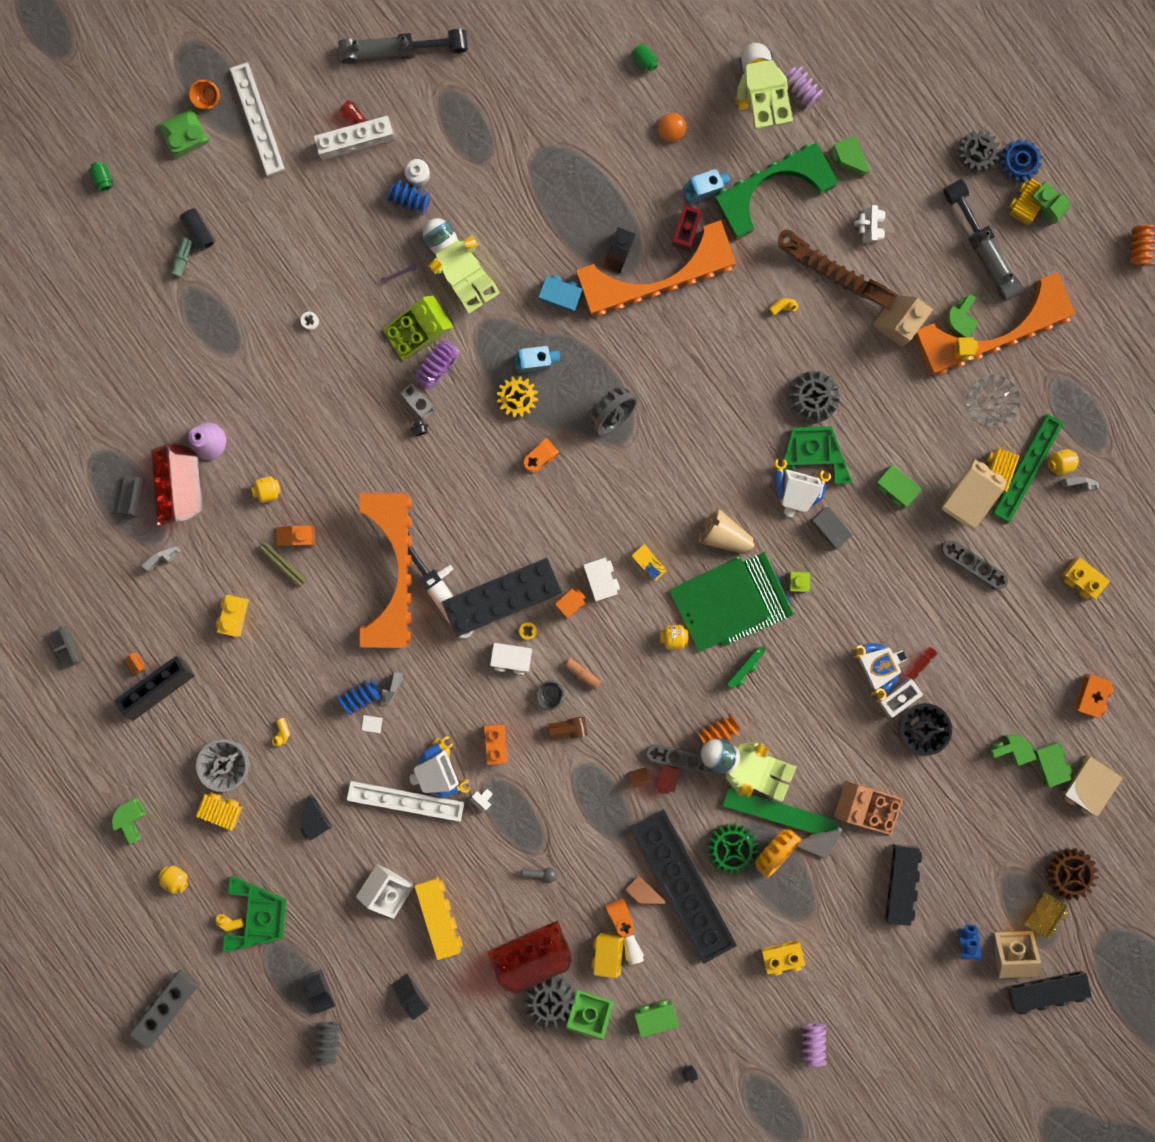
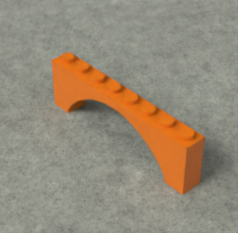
M721 220L703 226V237L692 259L679 272L665 280L651 284H631L605 275L596 269L595 264L577 269L576 275L583 289L582 292L590 315L600 317L607 314L606 311L608 310L618 311L625 308L624 305L632 303V305L641 303L643 298H656L663 291L667 290L670 293L678 290V286L696 284L698 279L704 278V280L715 277L714 274L722 272V274L733 271L732 268L735 267L736 262Z
M1058 272L1035 282L1037 290L1031 308L1014 330L999 338L977 341L978 351L973 356V361L983 358L982 354L988 351L990 354L1000 351V346L1005 344L1008 347L1017 344V339L1022 337L1026 340L1036 336L1035 332L1041 329L1042 332H1046L1054 328L1053 324L1059 322L1062 325L1071 321L1070 317L1076 313ZM934 323L919 329L914 335L930 375L936 373L937 376L948 372L947 368L954 366L957 369L966 365L962 359H956L955 341L957 337L939 330Z
M361 492L359 494V513L366 514L385 532L392 543L398 562V582L392 600L377 618L367 625H361L360 647L406 648L408 642L411 643V631H408V624H411V612H408V605H411V593H408V586H411V574H408V567H411V555H408V547H411V536H408V528H411L412 521L411 517H408V509H411L412 501L411 497H408V492Z

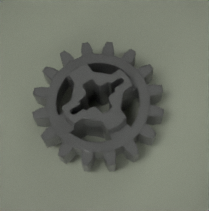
M980 129L977 134L973 130L971 136L966 134L965 140L960 142V145L963 147L958 149V152L962 153L959 156V160L964 159L962 165L968 164L969 171L974 167L977 173L981 168L985 172L988 166L992 168L995 165L994 162L998 161L999 157L996 155H999L1001 150L996 148L1000 143L994 142L996 136L989 137V131L983 134V130ZM971 142L972 148L967 151L968 144ZM991 152V156L987 161V153Z

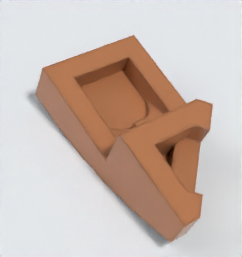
M640 876L626 889L639 904L667 903Z

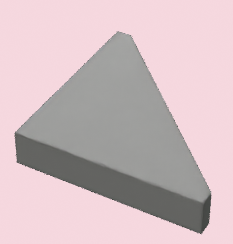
M838 827L833 831L810 835V837L802 839L797 847L827 859L842 828Z

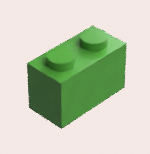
M893 465L889 466L875 483L878 486L877 490L884 496L889 495L893 499L892 503L899 508L908 507L922 490Z
M1052 742L1033 749L1045 786L1052 787L1071 780L1070 774H1072L1069 764L1065 763L1063 757L1065 756V751L1062 745Z
M667 999L657 1001L656 1005L650 1007L649 1005H642L637 1008L638 1010L634 1011L641 1038L679 1027L672 1001H667Z

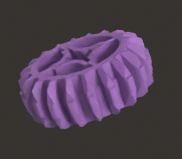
M448 341L438 344L418 369L415 377L418 383L427 389L433 388L452 367L458 357V349Z

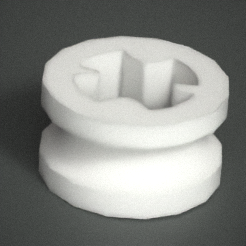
M306 312L301 316V324L305 329L313 330L318 326L319 319L313 312ZM312 316L314 324L307 326L305 319Z

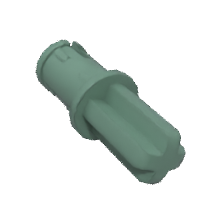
M182 239L178 253L174 254L175 259L170 273L182 276L186 262L189 261L187 257L193 243L192 240Z

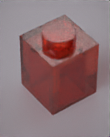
M661 764L655 787L659 788L658 791L665 794L675 792L681 770Z

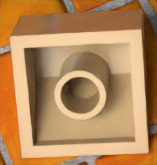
M1033 931L994 933L995 963L999 978L1038 977L1041 961Z

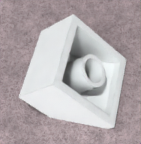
M376 864L356 898L368 909L394 919L414 888V885L391 870Z

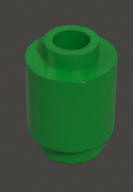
M642 43L631 52L633 60L644 73L648 71L651 73L658 67L657 62L659 59Z
M102 162L91 164L88 171L94 187L97 188L98 192L110 190L113 187V180L107 165Z

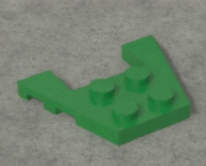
M832 426L798 427L792 429L784 456L787 465L783 472L786 469L794 471V466L833 464L834 484L852 483V478L847 470V465L841 454Z
M230 876L228 894L248 896L245 935H224L223 952L226 953L283 939L287 899L240 878Z

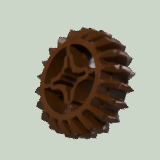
M1065 848V854L1059 850V857L1052 855L1054 862H1047L1051 869H1045L1046 872L1050 873L1045 878L1046 880H1052L1048 886L1050 888L1054 887L1052 892L1055 894L1059 893L1061 898L1066 896L1067 900H1071L1072 897L1075 900H1079V894L1085 898V891L1092 893L1089 887L1097 886L1093 882V879H1099L1098 876L1094 875V873L1099 871L1098 868L1093 867L1096 862L1090 860L1091 855H1085L1083 850L1078 852L1077 848H1073L1072 851L1069 848ZM1069 859H1079L1078 863H1074L1071 866L1064 863ZM1083 867H1085V871H1086L1085 879H1084V880L1082 879V876H1081V873H1082V871L1084 870ZM1059 868H1061L1063 872L1060 878V882L1058 879ZM1067 869L1072 870L1077 879L1070 877L1071 874ZM1072 882L1079 884L1078 887L1073 889L1064 888Z

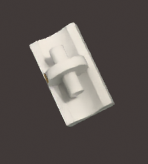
M872 205L870 208L863 209V214H860V220L854 221V226L859 227V233L863 234L862 243L868 244L884 239V230L877 228V222L881 223L884 221L885 212L878 210V206Z

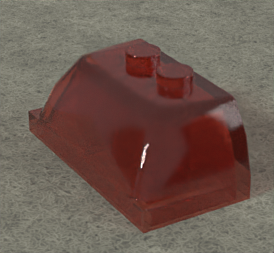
M166 444L152 449L151 457L157 525L165 526L196 516L202 511L201 472L198 467L197 453L186 446L178 444Z
M558 920L487 952L498 983L506 991L514 994L568 971L572 962L571 951Z

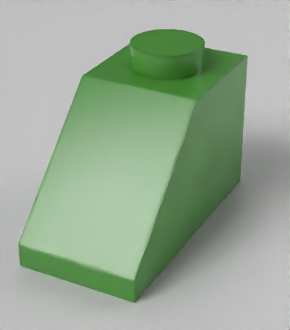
M856 136L833 145L831 157L834 162H837L839 167L863 177L868 175L870 170Z

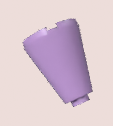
M204 422L196 425L190 431L188 446L192 454L197 458L213 460L218 458L225 450L226 436L218 425Z

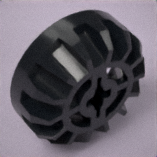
M921 703L912 705L911 708L904 711L898 723V734L903 745L911 752L923 756L941 752L948 745L952 736V723L949 716L942 708L934 704ZM921 715V720L916 722L915 725H910L914 718ZM925 715L932 718L935 722V725H933V723H931L930 721H926ZM924 724L926 727L932 729L926 730L925 734L923 731L917 730V728H923ZM910 732L920 736L921 742L915 740ZM931 736H933L932 739L925 742V738H930Z

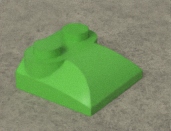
M192 108L158 124L167 146L175 159L209 143Z
M577 990L575 994L576 1003L572 1004L566 1029L591 1039L603 1040L614 1001Z

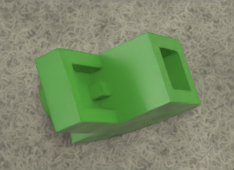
M1046 181L1031 196L1042 207L1039 213L1051 225L1056 224L1070 208V203L1064 194H1058Z
M971 294L966 298L962 297L956 307L952 306L949 308L946 315V323L949 330L958 338L969 337L979 323L966 314L976 299Z
M1003 735L1006 743L1000 741L992 744L993 748L988 749L990 756L994 758L1010 753L1014 765L1018 766L1036 760L1031 744L1025 738L1017 735Z
M138 798L121 805L115 811L112 819L114 831L122 828V836L129 844L141 839L133 821L146 815Z

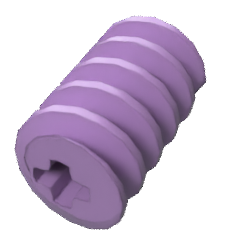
M802 66L797 69L794 67L785 75L788 81L787 85L788 88L792 87V93L798 92L796 95L797 99L803 98L801 101L802 105L808 103L806 107L808 109L820 98L823 90L816 91L818 84L810 85L813 78L805 79L808 73L801 74Z
M809 1023L802 1026V1029L807 1030L806 1033L802 1034L803 1037L807 1038V1040L802 1041V1044L807 1046V1048L802 1049V1052L807 1053V1056L802 1057V1060L807 1061L806 1065L818 1067L826 1065L824 1060L826 1053L823 1052L826 1050V1045L823 1044L826 1042V1037L823 1036L826 1034V1029L823 1028L826 1026L825 1024Z

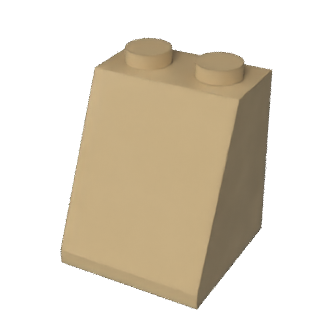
M898 295L890 310L884 308L872 326L903 348L911 341L933 309L919 298Z
M974 460L948 492L942 510L974 531L1004 491L1007 481L1000 474H995L988 469L984 463Z

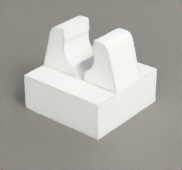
M487 789L482 795L476 792L469 800L478 809L485 812L491 805L487 800L493 794Z

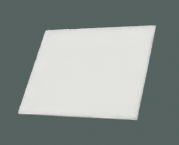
M364 715L362 731L380 733L383 718Z

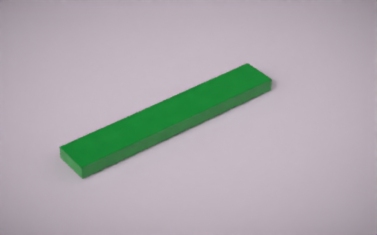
M1049 414L1045 415L1013 473L1007 492L1003 493L992 515L1010 523L1064 422Z
M730 787L727 788L722 805L814 834L836 830L839 822L836 819L753 794L750 797H747L745 794L739 795L736 790Z

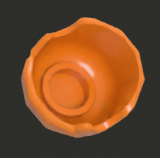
M197 80L190 86L188 92L190 101L195 107L200 109H211L219 102V88L209 80Z
M677 113L664 115L658 124L659 135L666 142L675 143L681 140L687 130L684 118Z

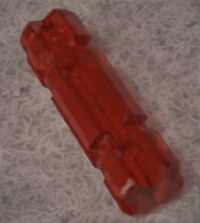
M928 647L924 652L925 654H922L912 665L913 668L906 672L910 679L915 680L919 675L918 673L922 672L931 662L930 659L937 655V652L932 647Z

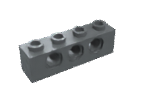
M183 970L178 974L175 972L167 981L170 983L166 989L162 988L155 996L157 1001L154 1005L150 1003L144 1010L146 1015L143 1019L138 1018L131 1027L134 1030L130 1036L147 1049L155 1043L200 985ZM173 988H175V989H177V990L179 991V993H180V996H179V997L173 996V994H172V989H173ZM160 1004H165L168 1008V1011L162 1012L160 1010ZM148 1019L155 1022V1028L148 1025Z

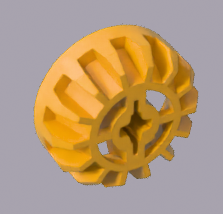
M782 830L756 859V869L763 876L769 878L791 855L802 839L792 830Z

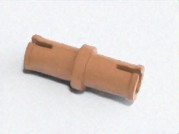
M573 658L564 667L577 676L579 681L582 680L593 688L594 691L602 682L590 673L587 667H582Z

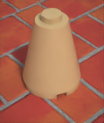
M718 508L713 510L707 517L703 525L705 531L704 533L700 532L699 542L704 545L740 554L750 553L754 547L753 537Z

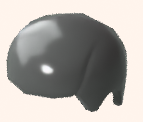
M547 680L540 684L536 692L537 704L544 710H554L560 707L565 699L563 686L555 680Z

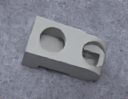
M412 383L400 392L423 420H426L437 410Z

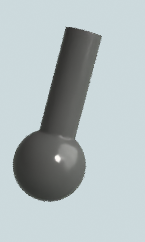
M551 867L544 869V871L521 869V877L543 878L545 882L552 883L557 879V872Z

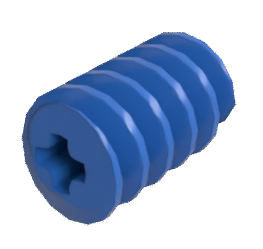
M399 180L397 184L392 185L388 194V201L393 199L394 204L400 202L401 207H405L408 204V210H412L415 207V213H419L422 210V216H424L429 206L430 192L423 196V189L416 193V186L409 190V183H406L403 187L402 180Z
M370 677V684L364 680V687L357 684V691L351 687V694L343 691L344 698L337 695L341 707L349 715L354 713L353 708L356 711H360V705L365 708L367 707V702L373 704V697L376 700L381 699L380 691L372 677Z

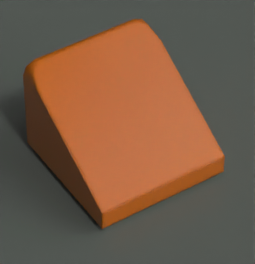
M131 653L125 659V663L134 676L146 670L144 663L137 653Z

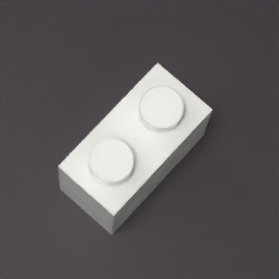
M603 558L584 565L595 601L618 594L617 590H620L617 579L612 578L611 572L614 569L611 561Z
M494 643L490 666H495L494 670L505 672L506 668L513 669V673L524 675L525 671L529 672L532 648Z
M906 679L887 693L886 698L878 703L887 716L893 718L923 696V694L912 679Z

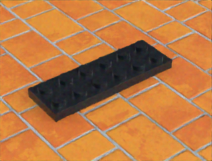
M544 558L446 599L441 603L455 636L459 637L562 593L548 558Z

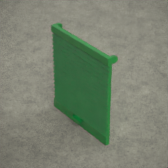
M766 551L743 562L771 618L722 641L723 647L795 615L766 555Z
M741 556L669 590L699 652L771 618Z

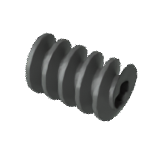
M329 1021L316 1023L317 1026L321 1027V1030L315 1031L320 1037L314 1039L319 1045L313 1046V1049L317 1050L318 1053L312 1054V1057L317 1058L315 1062L318 1064H336L334 1057L337 1056V1051L335 1049L338 1048V1043L336 1042L339 1041V1036L337 1034L340 1033V1028L337 1026H340V1024Z

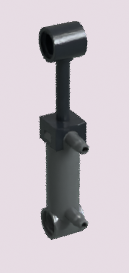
M452 29L448 31V38L413 41L411 33L398 34V37L368 40L342 39L338 41L339 61L345 64L355 63L358 60L399 56L401 59L414 58L413 49L449 46V52L455 54L468 51L467 31L465 29Z
M959 179L943 188V193L950 205L959 204L974 231V234L968 239L974 250L977 249L994 279L1000 297L1004 301H1008L1023 292L1022 284L1012 273L995 243V236L988 225L981 229L966 203L965 198L969 196V190L965 182Z

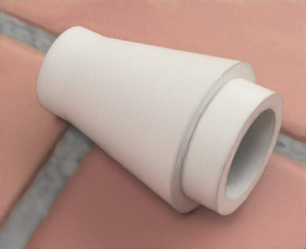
M634 935L624 938L625 958L629 966L644 961V954Z

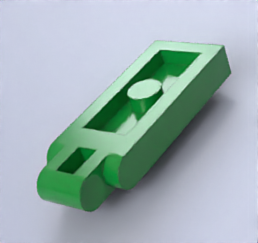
M757 647L728 680L726 685L731 689L735 687L738 689L745 681L743 677L747 673L751 674L758 665L755 663L764 654L765 648Z

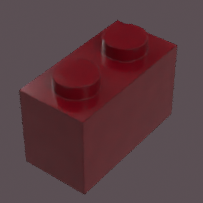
M684 205L673 238V247L690 252L702 210Z

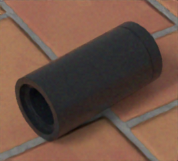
M196 208L189 209L179 216L198 251L206 250L215 243Z

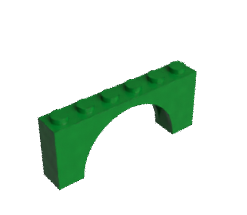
M808 143L801 147V151L794 154V152H791L783 157V161L779 163L777 161L772 162L767 166L766 170L762 172L758 170L750 175L751 178L744 181L741 179L733 184V188L729 190L725 188L717 193L714 202L736 241L753 232L754 226L749 209L751 196L756 188L767 179L780 175L794 176L810 184L819 196L837 186L838 181L817 143L812 145Z

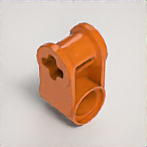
M546 438L525 457L524 467L526 471L536 473L543 466L551 462L560 452ZM529 460H536V467L533 465L529 467Z
M624 898L607 904V911L619 935L623 937L630 936L634 931V924ZM625 922L626 925L630 924L631 927H629L628 932H625V930L620 929L622 927V923Z

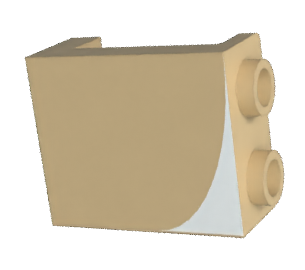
M1085 755L1081 761L1084 764L1067 790L1062 791L1061 794L1065 796L1064 800L1072 806L1075 804L1080 806L1082 813L1089 817L1091 814L1098 817L1123 778L1091 756Z

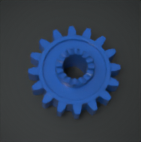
M1018 139L1015 144L1010 142L1008 147L1002 150L1004 153L999 158L1003 161L999 163V166H1004L1002 173H1008L1007 179L1012 176L1014 177V182L1019 178L1021 182H1024L1026 177L1030 180L1033 178V174L1036 175L1039 172L1037 168L1042 166L1039 160L1043 157L1038 153L1040 149L1034 147L1035 143L1029 144L1027 139L1024 142ZM1021 157L1024 160V164H1020L1017 158Z

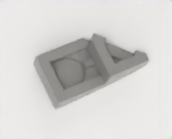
M1072 477L1061 480L1062 487L1081 484L1083 491L1099 488L1097 481L1086 477Z
M172 547L160 551L150 557L142 567L147 571H153L163 559L166 562H171L181 550L178 547Z
M394 672L391 689L382 690L381 705L387 706L393 699L404 673Z

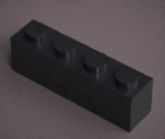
M176 655L114 700L122 716L134 721L195 677L187 661Z
M893 844L885 921L887 923L911 926V921L915 920L913 904L917 901L918 891L915 890L916 882L918 883L920 879V871L917 870L918 863L922 861V852H920V848L917 846Z
M1082 970L1007 986L1011 1009L1018 1014H1027L1032 1009L1046 1010L1051 1005L1065 1006L1070 1001L1084 1002L1086 998L1092 997L1088 976Z

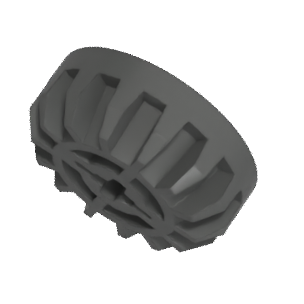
M808 371L799 375L791 383L787 393L788 407L797 419L805 423L823 422L838 408L840 400L839 387L831 376H827L821 371ZM811 383L812 388L805 394H802L804 387ZM814 383L822 384L826 390L822 391L820 388L815 387ZM812 392H814V395L820 396L815 401L813 398H807ZM828 397L826 404L819 408L818 404ZM804 403L809 406H815V409L807 407Z
M615 388L613 391H608L605 397H601L599 403L594 404L595 408L590 411L589 424L601 436L610 434L630 417L636 408L637 398L627 388Z
M546 974L539 976L528 985L524 994L523 1005L526 1016L533 1021L534 1025H539L544 1029L559 1028L560 1025L568 1022L572 1004L576 1003L575 993L569 982L558 975ZM552 991L558 993L561 996L562 1001H558L557 995ZM545 992L541 998V1003H536L538 996ZM548 994H550L552 1001L551 1011L549 1010L548 1003H546ZM558 1005H563L561 1012L554 1016V1011ZM541 1006L543 1011L547 1013V1017L541 1015L536 1007Z

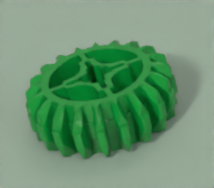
M726 823V830L719 826L718 828L721 831L719 834L716 831L712 832L716 838H708L710 842H713V845L707 844L706 847L712 849V851L707 852V856H714L709 861L711 864L717 861L714 868L717 870L722 866L721 873L724 874L726 869H728V875L731 876L733 870H735L736 875H740V868L745 873L747 872L744 867L745 865H748L750 868L753 867L749 861L750 859L756 861L757 858L752 856V854L759 853L758 850L753 849V847L758 846V843L751 842L756 838L755 835L748 837L751 833L750 829L743 832L744 825H741L738 830L737 823H733V829H730L729 823ZM729 834L741 835L734 841H728L724 838V836ZM745 839L748 844L746 857L740 852V847ZM719 841L725 846V851L720 859L717 854ZM725 843L732 846L737 845L735 848L739 855L733 852L730 854V850ZM732 857H736L739 860H741V862L737 864L725 863L726 860H729Z

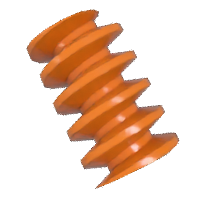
M1139 225L1131 230L1134 233L1131 236V240L1134 242L1131 243L1133 250L1130 251V255L1133 257L1130 259V263L1135 266H1155V263L1149 262L1150 259L1155 258V255L1150 254V252L1155 251L1154 247H1150V244L1155 243V240L1150 239L1152 236H1155V232L1151 231V229L1155 228L1154 225Z
M731 713L728 714L729 720L722 717V724L715 721V728L709 724V731L704 728L701 729L702 735L699 733L698 735L704 745L713 739L725 741V737L731 741L732 733L736 737L739 736L738 730L740 728Z

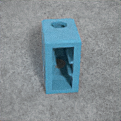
M716 169L691 177L683 187L689 205L691 206L716 196L724 188V185L730 183V177L728 173L719 175Z
M548 346L519 349L514 355L517 374L546 370L551 366V363L560 362L559 351L549 352Z

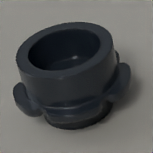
M424 421L415 422L410 431L413 432L414 436H422L428 433L427 427L429 425L424 424Z
M692 1064L689 1066L685 1065L684 1071H682L683 1077L686 1082L690 1081L693 1084L698 1079L697 1072Z

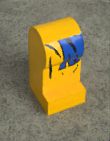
M645 544L631 556L655 581L667 571Z

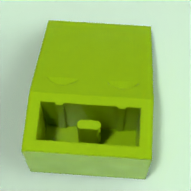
M427 296L417 301L382 330L402 361H405L441 338L454 327L435 297Z

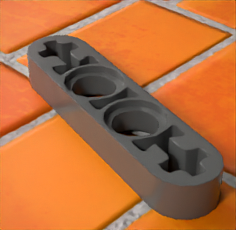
M950 540L942 545L941 552L945 557L995 589H1003L1007 586L1008 577L1004 572L961 544ZM953 544V549L956 552H960V549L962 550V552L958 555L957 559H955L957 554L953 552L949 554L947 553V546H951ZM965 554L970 555L972 558L969 565L962 563V556ZM980 565H985L988 568V572L984 576L978 573ZM991 574L995 577L1001 576V581L1003 582V584L996 585L997 581L995 579L990 578L989 580H987V578Z
M656 744L649 746L646 755L652 762L713 775L717 773L713 769L709 771L707 766L699 769L701 766V754ZM654 748H658L659 753H664V749L668 750L665 755V761H661L662 756H656V759H654L650 751H654ZM671 752L679 754V760L676 763H672L668 759ZM691 756H695L698 759V764L695 767H690L687 764V760Z

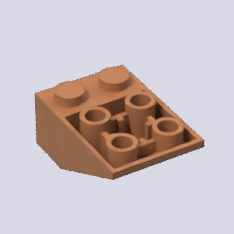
M845 780L834 817L851 824L892 835L903 798Z

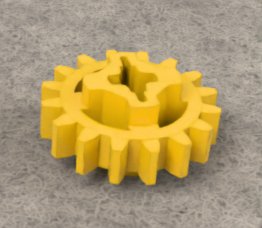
M512 376L511 382L504 380L506 385L499 386L502 392H497V396L501 397L497 402L499 404L503 403L500 409H507V416L513 413V418H516L517 414H520L521 418H523L524 412L531 414L529 409L536 408L533 402H538V398L534 397V395L538 394V391L532 390L535 387L534 384L528 385V378L522 381V376H519L518 380H515L514 376ZM518 385L526 387L528 391H523L518 387ZM512 386L510 394L505 396V393L508 390V388ZM515 393L523 395V397H520V401L512 399L515 397ZM530 398L528 405L523 407L525 400ZM507 403L514 404L517 407V409L510 408L507 405Z

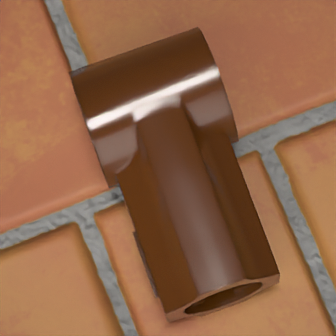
M585 716L548 724L551 740L588 736Z

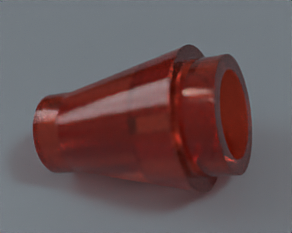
M347 100L339 109L341 116L353 124L367 121L356 104L350 100Z

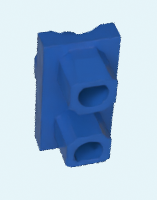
M965 925L964 929L958 928L961 960L975 959L976 961H981L977 927L975 925Z

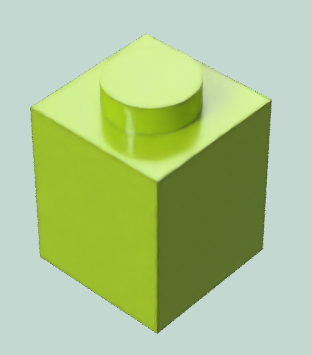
M788 572V592H810V572Z

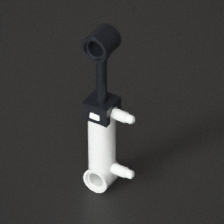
M408 547V555H411L412 561L423 575L419 582L450 624L441 602L453 597L442 580L443 577L453 570L452 566L444 567L439 572L435 569L429 572L413 547ZM474 630L459 637L468 638L473 634Z

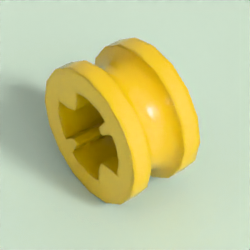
M526 622L521 625L519 633L522 638L529 640L534 638L537 628L533 623ZM527 625L528 628L529 626L533 628L531 636L528 634L525 636L523 633L525 631L524 627Z

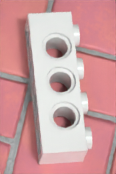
M388 116L314 136L318 153L322 160L395 140Z

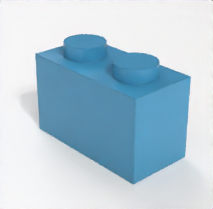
M546 276L539 295V301L575 313L583 289L579 288L580 285L570 281L569 284L562 282V278L558 276Z

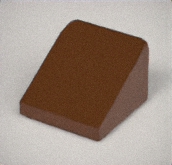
M646 768L628 772L633 788L649 784L650 779Z

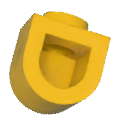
M973 337L956 338V359H962L964 362L973 361V356L978 351V342Z

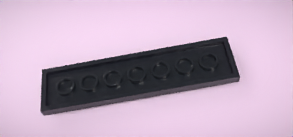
M662 809L630 826L702 963L705 964L736 947V942L665 810Z

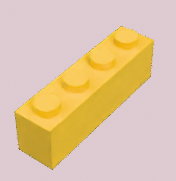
M434 877L416 883L415 889L437 960L459 954L463 944L460 936H456L455 933L457 924L455 918H451L449 913L451 905L449 899H445L443 894L446 891L443 880L439 881V877Z

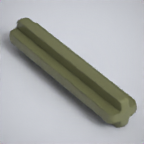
M267 542L260 546L259 550L297 586L300 587L305 583L306 579Z

